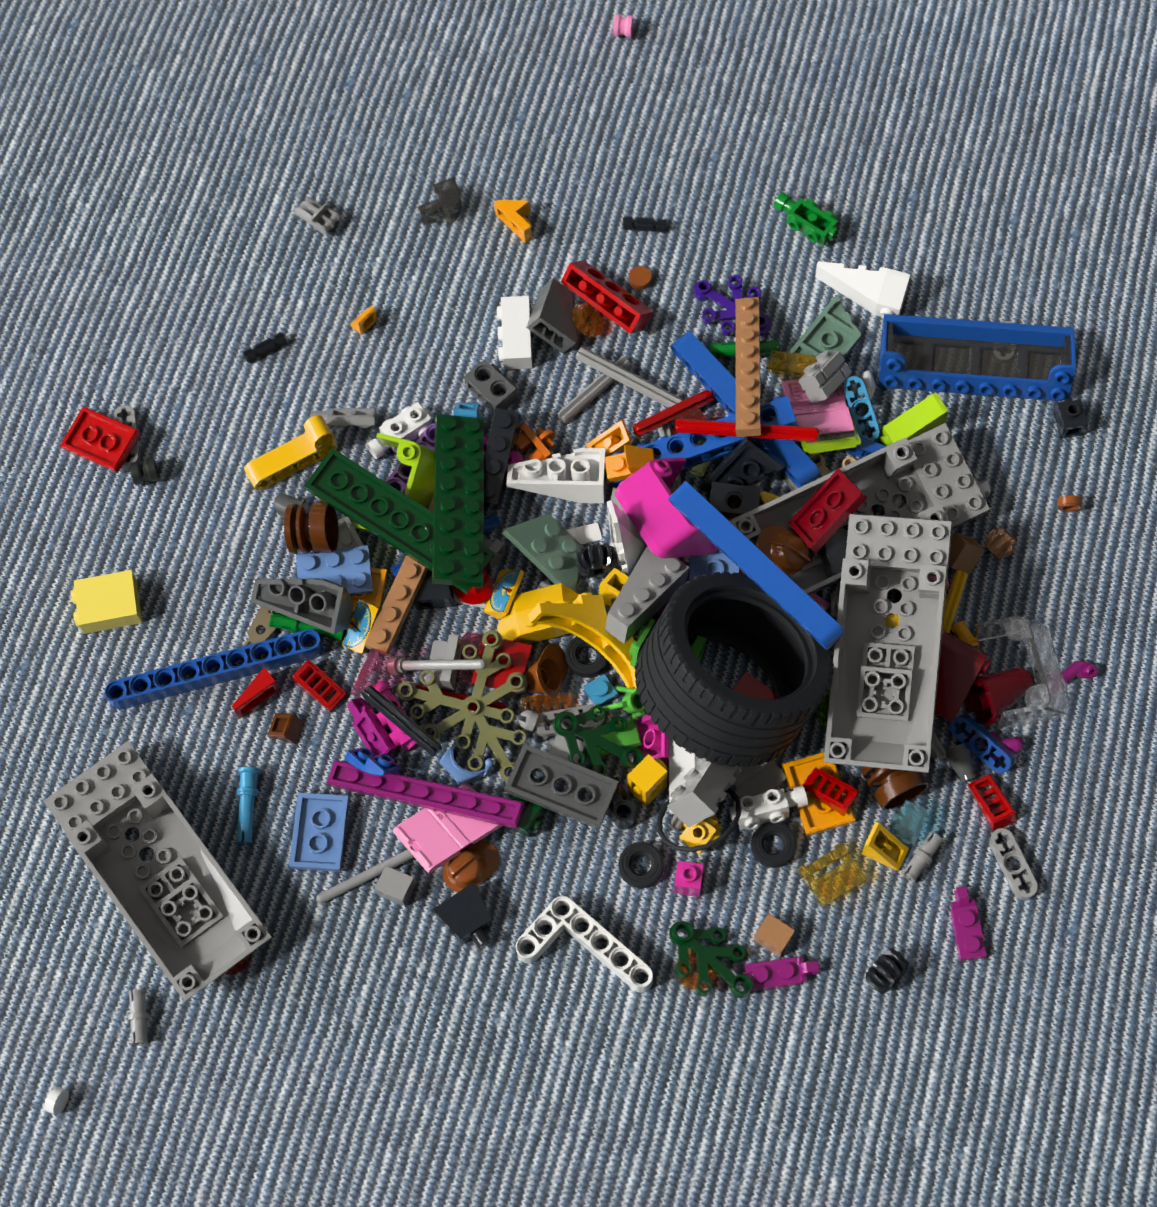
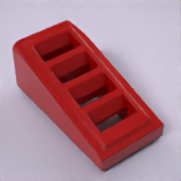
M307 660L292 676L296 685L329 712H332L347 696V693L310 660ZM317 678H320L319 682L311 688L312 683ZM327 684L328 687L319 695L318 692ZM333 690L336 691L335 695L327 702L325 699Z
M266 668L256 676L231 706L238 718L243 717L279 691L276 681Z
M816 767L803 784L807 793L842 816H845L859 794V791ZM817 777L821 778L822 780L816 788L811 787ZM827 782L830 786L825 793H822L820 790ZM834 788L838 789L833 798L829 796ZM844 793L847 796L841 803L838 801V799Z
M991 774L968 784L971 794L993 832L1016 822V812ZM990 785V789L982 793H979L978 790H981ZM995 794L996 797L986 802L984 801V799ZM998 804L1001 805L1000 807H998V808H996V809L990 810V808H992V807H994V806H996V805H998Z

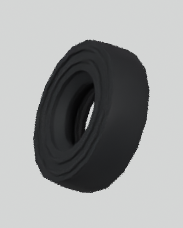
M577 636L570 641L566 648L565 660L568 668L575 675L582 678L598 676L606 669L609 663L597 649ZM583 648H592L596 651L597 658L593 663L584 664L578 659L579 651Z
M767 822L759 826L751 839V852L760 864L769 868H780L788 864L794 857L797 849L794 833L782 823ZM777 836L782 839L784 844L783 850L777 854L767 852L764 848L766 838Z
M645 842L633 843L627 846L620 854L618 861L619 874L631 887L639 889L649 888L662 877L664 870L663 856L652 844ZM638 856L648 858L651 862V869L645 874L635 873L631 868L634 858Z

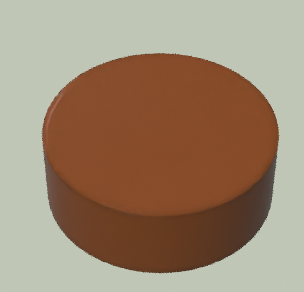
M636 266L630 270L629 284L632 288L644 290L650 286L652 278L648 268Z
M1076 495L1059 497L1057 499L1058 509L1063 512L1078 511L1082 508V497Z

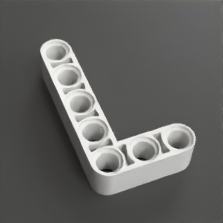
M566 896L555 898L516 942L518 958L522 962L530 964L538 960L565 930L636 992L643 993L648 991L653 983V974L649 966ZM560 906H567L570 909L568 914L564 916L558 915L556 910ZM585 922L589 925V928L586 932L582 933L576 931V925ZM542 925L552 927L551 933L547 935H542L538 931ZM599 939H605L609 943L608 947L602 950L596 948L594 944ZM526 944H532L535 950L531 954H524L521 952L522 947ZM618 956H624L629 962L625 966L620 967L614 963V960ZM638 973H644L648 976V980L643 984L635 982L634 977Z

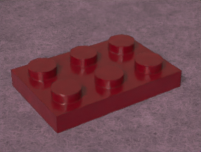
M838 468L788 524L810 549L817 553L849 518V514H853L868 497Z

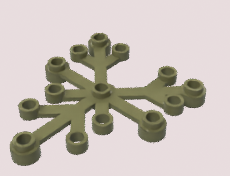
M489 630L482 638L483 645L485 646L482 659L487 662V667L482 670H475L477 678L472 696L461 700L443 695L436 682L435 674L430 670L422 671L419 677L421 683L426 685L429 691L418 689L412 682L404 681L398 685L397 695L405 702H412L415 699L427 701L422 705L415 704L411 707L410 714L416 720H422L427 713L441 705L459 709L458 712L436 725L430 723L423 726L422 729L426 732L429 729L434 730L433 738L437 742L441 740L443 732L465 720L462 733L456 738V745L462 750L469 749L472 745L471 736L476 722L480 733L474 755L468 760V767L473 771L483 769V758L488 743L501 766V778L507 782L509 777L506 776V770L514 768L515 763L510 762L497 738L512 741L514 744L522 746L527 742V734L522 730L511 731L491 726L484 716L498 719L504 724L513 723L515 714L511 709L504 708L500 710L488 707V705L510 692H524L527 689L528 680L522 673L514 672L508 676L505 684L483 696L487 678L499 670L507 669L512 665V658L507 653H500L496 660L492 662L494 652L503 646L504 640L498 631ZM492 635L496 636L495 643L489 644L488 638ZM468 644L463 648L462 653L467 660L480 659L478 656L479 651L474 645ZM473 648L475 650L474 655L468 657L466 654L467 650ZM502 657H508L506 665L500 664ZM426 674H431L432 676L429 682L424 681ZM520 678V684L513 686V679ZM410 687V693L403 695V688ZM473 703L477 704V710L470 712V705ZM416 708L422 709L420 716H415L414 711ZM505 712L511 713V718L508 721L503 719ZM522 733L524 736L523 740L516 742L515 736ZM462 738L468 739L466 746L460 745ZM475 759L480 760V765L477 768L472 767V762Z

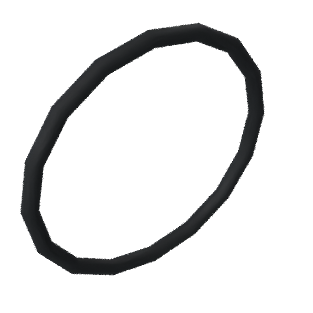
M731 788L726 790L736 803V815L731 826L715 840L695 847L678 846L669 841L665 836L662 819L668 808V800L663 805L657 818V832L664 844L676 851L696 852L709 849L724 841L736 828L741 816V801L735 791Z

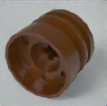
M325 502L313 503L311 508L307 503L300 505L288 504L284 515V536L288 551L291 554H301V552L309 554L313 548L316 553L335 552L339 538L336 509Z
M863 767L861 770L864 779H869L867 781L869 787L881 786L874 793V796L883 811L894 809L911 801L929 786V782L923 772Z

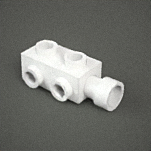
M417 402L412 406L404 408L393 419H387L379 427L380 433L413 441L420 437L426 428L432 424L433 416L426 407L423 409ZM375 438L366 443L369 452L375 459L385 454L384 451L389 448L394 453L398 449L384 445L379 439L376 440Z
M803 785L792 788L793 791L785 793L782 788L779 790L770 789L766 793L756 796H744L740 799L741 816L738 821L739 829L746 828L752 830L767 822L779 823L789 817V807L797 806L799 808L807 806L808 800ZM770 796L777 797V799L769 800L768 798ZM733 801L734 806L729 807L732 821L736 815L735 801ZM747 802L752 803L751 806H744V804Z

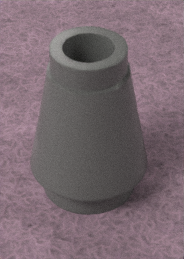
M965 743L946 750L948 755L946 759L962 783L976 778L970 748L967 749Z

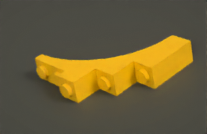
M587 592L578 595L577 599L573 602L551 603L550 601H543L538 603L528 613L530 623L556 627L586 641L612 664L627 688H636V669L630 665L632 655L629 654L634 637L632 636L623 644L605 630L607 613L602 595H592V593Z

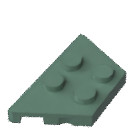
M834 296L783 358V364L806 368L816 363V357L824 351H829L830 353L838 350L845 359L861 339V333L852 323L849 313L844 311L838 296Z
M550 514L517 524L502 532L554 584L562 583L576 591L579 574L576 559L577 553L581 551L583 546Z

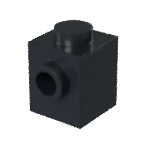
M1065 399L1057 403L1054 418L1060 439L1084 435L1088 422L1081 399Z

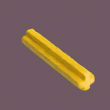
M960 570L955 571L945 602L943 631L950 633L968 577L966 572Z

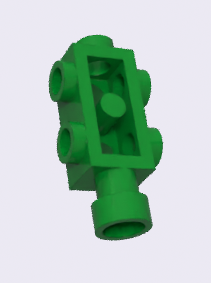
M785 192L780 193L776 198L773 207L780 212H786V223L790 228L803 233L810 241L824 247L829 240L832 241L838 234L839 229H837L838 221L836 216L831 211H825L824 213L818 209L817 204L813 200L807 199L805 201L800 198L795 202Z

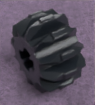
M607 543L589 545V547H583L577 553L578 570L581 576H586L588 579L595 577V579L598 577L605 578L614 568L618 569L616 551L613 546H609Z
M894 948L888 949L869 968V971L866 973V981L875 991L877 990L881 994L887 993L905 975L909 968V962L899 951L897 952Z

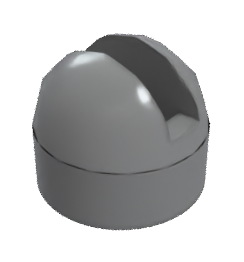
M525 710L521 713L522 716L526 717L525 720L518 719L522 728L532 732L539 713Z

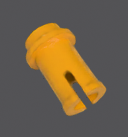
M960 621L952 626L951 631L956 638L977 649L979 648L978 638L973 637L964 621Z

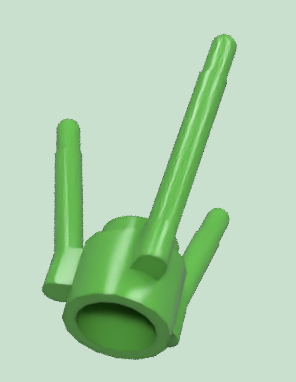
M615 685L613 687L616 691L629 694L623 697L622 702L602 706L605 711L623 708L628 713H634L626 720L627 722L634 721L639 716L645 714V707H643L640 700L641 697H639L637 692L638 688L632 689ZM595 709L594 713H600V711Z

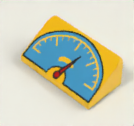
M499 571L493 585L492 595L487 600L484 608L486 614L499 620L509 613L524 571Z
M358 599L342 646L365 654L367 648L364 644L381 607Z

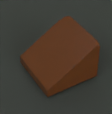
M275 713L267 736L296 744L304 722L293 714Z

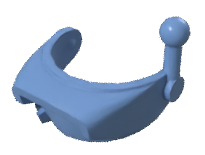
M463 738L460 740V745L464 743ZM456 740L439 761V764L450 773L458 785L476 782L483 776H488L490 774V767L494 764L492 759H487L485 761L486 766L482 770L468 771L457 765L453 752L458 748Z

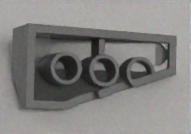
M257 578L255 579L251 598L252 603L332 634L349 628L354 606L346 587L326 579Z

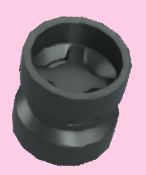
M154 457L146 459L145 462L135 461L130 463L131 475L135 485L143 484L147 480L151 482L159 480V472Z

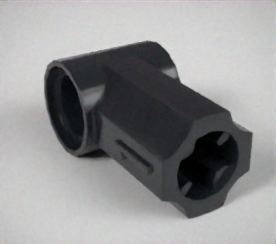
M610 777L619 781L609 805L614 824L622 830L630 829L636 821L635 806L630 802L619 777ZM622 811H627L631 814L625 819L618 816Z

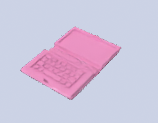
M799 379L782 381L784 397H789L799 427L818 428L819 435L854 431L842 384L827 400L812 403L805 394L806 391L799 384Z
M464 784L458 787L461 789L475 791L470 784ZM424 808L397 825L393 829V833L429 874L460 855L462 848H465L470 843L475 844L502 825Z

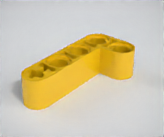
M321 415L313 416L305 422L304 429L306 433L250 461L244 467V471L256 490L270 487L325 458L332 448L337 449L334 435Z

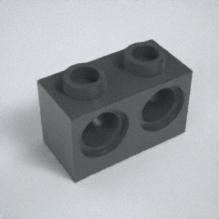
M485 359L464 376L465 387L493 414L495 408L506 410L518 400L516 384L510 378L506 379L503 377L500 369L493 363L489 364ZM484 377L489 378V379L486 380V381H481V380H480L481 378H484ZM499 392H504V393H505V394L502 395V396H497V395H496V394L499 393Z

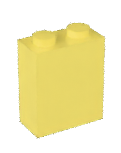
M132 570L74 581L75 590H71L73 603L77 606V612H74V621L76 626H80L84 634L142 623L137 578Z

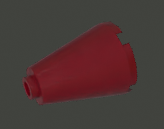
M1022 667L978 676L964 700L966 709L969 713L974 711L978 717L975 719L978 723L984 726L991 725L1032 689L1033 676Z

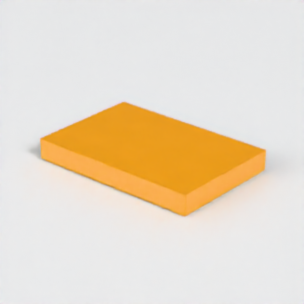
M825 752L784 763L782 768L790 791H793L792 788L804 784L815 767L841 780L836 764L824 763ZM817 777L811 787L816 788L822 779ZM826 782L820 791L825 793L830 784ZM834 788L829 796L833 798L838 789ZM807 792L808 805L799 808L796 806L806 837L855 823L851 807L845 816H842ZM843 793L838 801L842 803L847 795Z

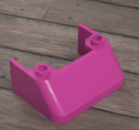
M684 457L653 459L622 481L615 491L617 500L650 551L660 558L715 554L718 549L668 500L672 495L669 489L673 486L686 462Z

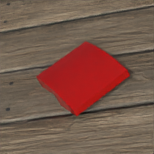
M490 636L488 643H495L496 637ZM503 639V646L494 652L492 662L496 660L500 653H507L512 658V665L489 676L485 687L494 689L500 687L507 682L508 676L514 672L522 673L525 676L533 645ZM483 642L481 643L478 656L480 657V659H482L485 649ZM508 657L500 659L501 665L508 663ZM475 670L472 676V684H475L477 678ZM520 678L513 679L512 685L518 686L521 682Z

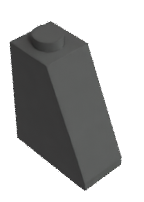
M553 278L540 289L526 328L561 353H564L576 344L577 333L572 291Z

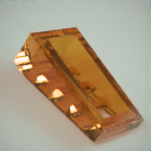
M571 693L558 694L554 698L547 695L521 697L523 711L531 710L530 707L535 706L536 712L540 714V705L545 704L546 712L551 711L550 703H555L556 710H560V702L565 701L566 708L573 707Z

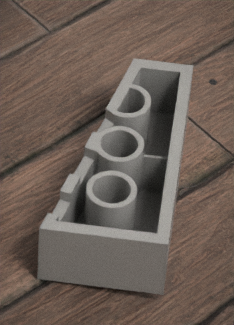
M647 546L610 608L605 630L625 644L671 599L676 590L686 583L690 567L676 557L660 558L654 555Z
M698 758L697 762L699 765L685 775L684 779L686 782L683 786H678L672 792L671 797L673 799L667 807L688 828L716 813L718 810L716 805L724 800L727 795L725 791L736 781L734 776L740 773L744 767H730L727 764L723 766L716 762H708L704 758Z

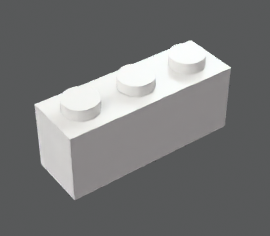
M529 296L501 297V306H497V318L502 320V327H498V341H502L503 347H498L499 361L504 362V370L531 369V331L526 328L530 319Z

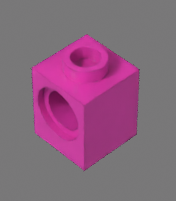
M678 861L674 894L700 897L704 864Z

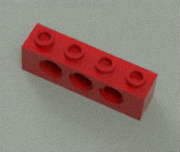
M585 260L570 263L560 282L630 334L643 331L654 312Z

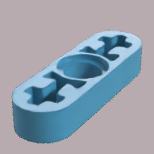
M857 376L849 377L844 382L843 389L858 434L876 442L881 436V429L866 384ZM853 382L861 385L858 388V393L860 397L865 395V398L857 399L855 393L849 391L852 388ZM862 403L867 404L869 407L868 413L865 416H858L856 414V407ZM872 417L873 420L868 421V423L876 431L872 433L873 437L869 438L863 434L867 431L865 424H859V421H867Z

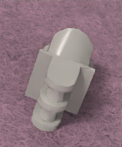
M309 196L300 204V208L298 207L294 211L296 216L312 225L315 232L319 231L324 235L329 233L328 230L335 226L334 223L341 220L340 215L328 208L326 203L321 205Z

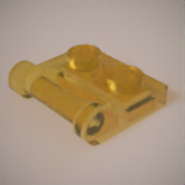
M842 843L834 846V850L808 866L803 865L797 869L800 877L807 884L822 908L867 880ZM839 858L844 862L817 880L812 876Z

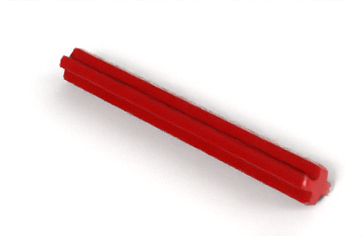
M677 419L675 427L678 433L737 437L736 422ZM761 424V435L749 437L817 442L819 440V429L814 427Z

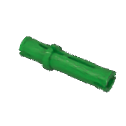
M779 340L760 341V355H780ZM736 342L709 343V351L714 357H736Z
M273 611L271 613L269 627L289 630L291 633L312 629L321 637L340 641L343 639L344 630L332 634Z

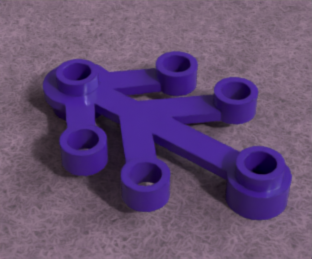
M738 275L731 276L728 281V287L732 290L734 302L713 290L712 285L706 280H700L694 286V296L697 300L706 301L710 299L726 309L715 312L713 309L707 308L702 312V321L705 324L725 320L721 324V333L724 336H731L736 333V324L728 319L736 318V299L743 298L741 291L742 278ZM736 281L739 284L733 285L732 282ZM700 287H705L707 289L701 290ZM751 287L748 290L747 298H755L751 296L752 293L758 294L760 322L764 323L760 325V336H764L771 330L772 321L769 316L762 312L760 302L761 290L758 287ZM710 314V315H712L713 317H712V318H706L705 315ZM730 326L732 329L725 330L724 327Z

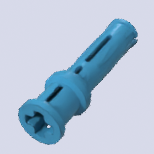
M240 767L238 768L240 787L236 793L240 797L236 844L244 845L245 842L246 845H252L255 798L259 795L257 780L258 775L261 774V769Z

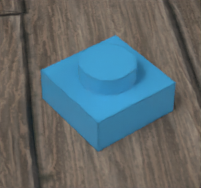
M605 674L583 686L584 691L593 704L604 706L618 697L617 691Z

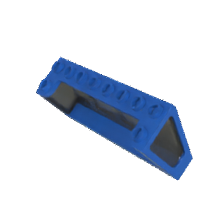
M884 314L878 376L879 388L1051 401L1069 399L1076 371L1074 328Z

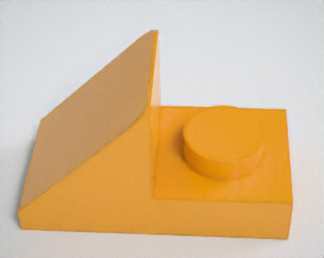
M497 200L494 202L495 215L523 242H528L532 238V225L526 218L530 214V202L527 200Z
M621 420L587 443L586 446L587 448H605V457L615 452H625L624 445H631L632 440L625 421Z
M624 445L625 453L605 457L609 482L624 480L653 460V449Z

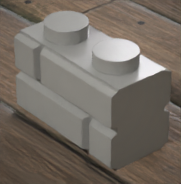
M837 350L830 353L829 351H824L816 357L817 362L803 370L805 374L798 382L802 389L806 391L805 394L810 402L815 403L827 400L851 375L852 371L848 364L844 362L845 359L840 351Z

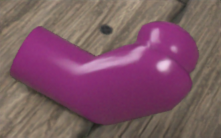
M1075 661L1058 676L1064 684H1068L1075 677L1094 678L1098 673V669L1092 663Z
M993 731L990 732L993 737L1013 754L1020 752L1024 746V741L1021 737L1015 736L1001 739Z

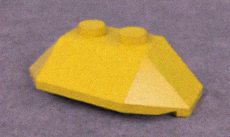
M562 583L517 594L509 613L502 617L498 624V632L502 635L503 639L525 644L569 634L565 630L549 625L530 623L528 613L540 602H573L579 594Z

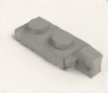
M330 408L329 411H311L310 418L321 415L328 426H334L335 428H345L357 425L359 428H368L371 425H375L377 409Z

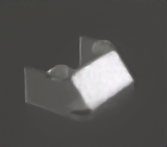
M1021 616L978 623L973 637L978 638L979 641L1008 636L1014 641L1024 640L1037 685L1030 687L1026 691L1024 697L1026 707L1002 712L997 723L998 729L1063 717L1070 708V699L1047 626Z

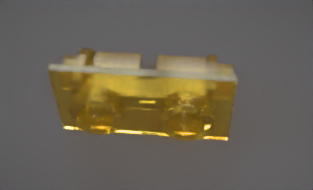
M771 350L766 369L774 375L790 376V373L793 372L794 376L802 377L805 374L803 370L817 362V356Z

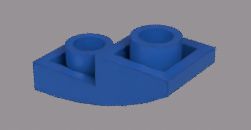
M365 747L347 751L344 758L356 768L373 775L383 776L397 773L401 770V767L394 762L391 756L386 754L374 756L373 752Z

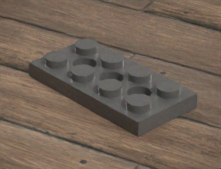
M524 743L504 788V792L599 830L619 781ZM535 771H541L544 773L545 779L540 783H536L531 780V774ZM563 780L568 783L569 788L565 792H558L554 788L555 783ZM582 790H588L592 793L593 797L590 801L583 802L578 798V793Z

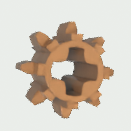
M1000 527L998 530L993 529L986 535L988 540L984 544L997 558L1008 557L1016 550L1013 547L1017 543L1016 539L1003 527Z

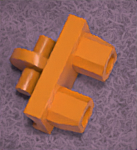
M526 423L520 427L522 433L518 435L517 442L515 443L519 451L522 453L532 446L535 450L526 456L527 460L551 458L552 454L545 446L547 445L550 449L555 447V443L552 441L555 437L553 430L544 431L542 428H538L536 433L539 437H537Z

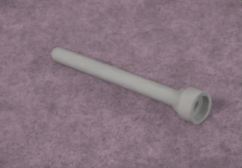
M391 656L387 661V670L391 675H404L408 670H482L487 667V662L483 659L407 660L403 656Z
M407 849L318 894L316 901L323 904L381 875L386 866L393 869L414 858V856Z

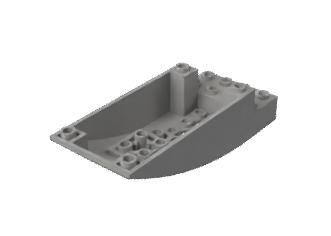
M946 423L910 440L905 437L840 468L868 497L853 513L856 515L872 516L870 512L871 507L880 505L884 508V517L925 520L933 518V520L952 521L953 530L985 515L990 510ZM834 472L738 516L729 522L756 547L759 533L769 525L782 526L801 538L788 522ZM897 494L903 495L906 499V504L902 508H897L892 503V498ZM849 518L844 522V524L841 527H844L849 524ZM808 546L810 562L806 563L799 572L786 574L807 595H811L841 582L842 572L828 578L820 549L816 553ZM852 570L851 572L852 576L859 574V570Z
M849 514L846 557L843 558L837 616V623L846 632L835 642L834 674L830 690L824 763L929 773L952 521ZM852 570H859L857 576H852L851 572ZM928 576H937V580L930 582ZM892 589H898L902 593V598L897 603H891L887 599V594ZM896 614L900 619L899 625L895 628L886 626L885 618L887 615Z
M128 741L43 801L65 831L66 837L184 1002L272 938ZM130 828H137L140 832L139 838L134 842L126 840L125 837L126 831ZM149 847L153 849L154 857L152 860L144 862L140 859V852L142 849Z

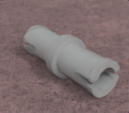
M930 831L919 849L914 850L912 853L913 858L901 874L909 881L911 880V882L915 883L925 866L931 864L933 861L931 857L944 840L936 833L934 834Z
M146 990L128 991L130 999L128 1021H131V1044L140 1045L148 1043L147 1020L149 1019V1013H146Z

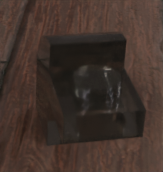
M454 177L433 184L436 200L418 206L423 226L434 224L441 219H445L446 224L450 225L460 216L462 202L460 190Z

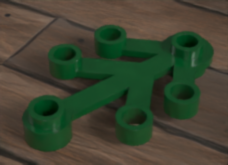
M593 706L589 711L578 715L564 711L555 716L553 728L558 735L565 737L570 752L568 761L577 765H582L585 762V755L579 750L575 735L584 740L592 763L590 770L595 771V767L599 765L602 768V775L607 773V767L602 762L597 747L619 757L627 768H635L643 760V753L640 749L635 747L624 749L601 737L611 732L624 731L627 728V721L624 717H615L609 723L588 730L580 726V724L590 720H602L606 714L602 706ZM595 709L600 711L599 718L594 716ZM563 720L568 722L567 729H564L561 725ZM617 720H620L622 723L621 729H618L615 725ZM574 754L580 756L579 763L574 762ZM628 754H632L634 757L632 763L627 760Z
M686 921L676 922L671 926L669 938L678 947L679 963L675 970L676 975L682 979L690 976L693 970L689 962L688 948H690L696 954L698 982L695 986V992L699 996H708L712 990L708 966L730 985V991L734 996L745 998L749 995L753 987L752 980L744 974L735 975L717 959L729 958L734 963H740L746 955L745 949L741 945H734L733 947L703 946L697 941L710 940L714 945H721L726 938L724 929L716 927L713 930L693 929V926ZM677 933H684L686 938L680 937ZM714 934L721 935L722 939H716ZM733 951H738L741 957L735 956ZM680 967H686L688 972H682ZM699 985L707 986L708 990H702ZM736 986H742L744 988V991L738 990Z

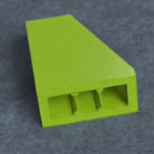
M937 392L931 394L883 426L880 437L881 444L888 446L905 437L910 440L944 424L948 410Z

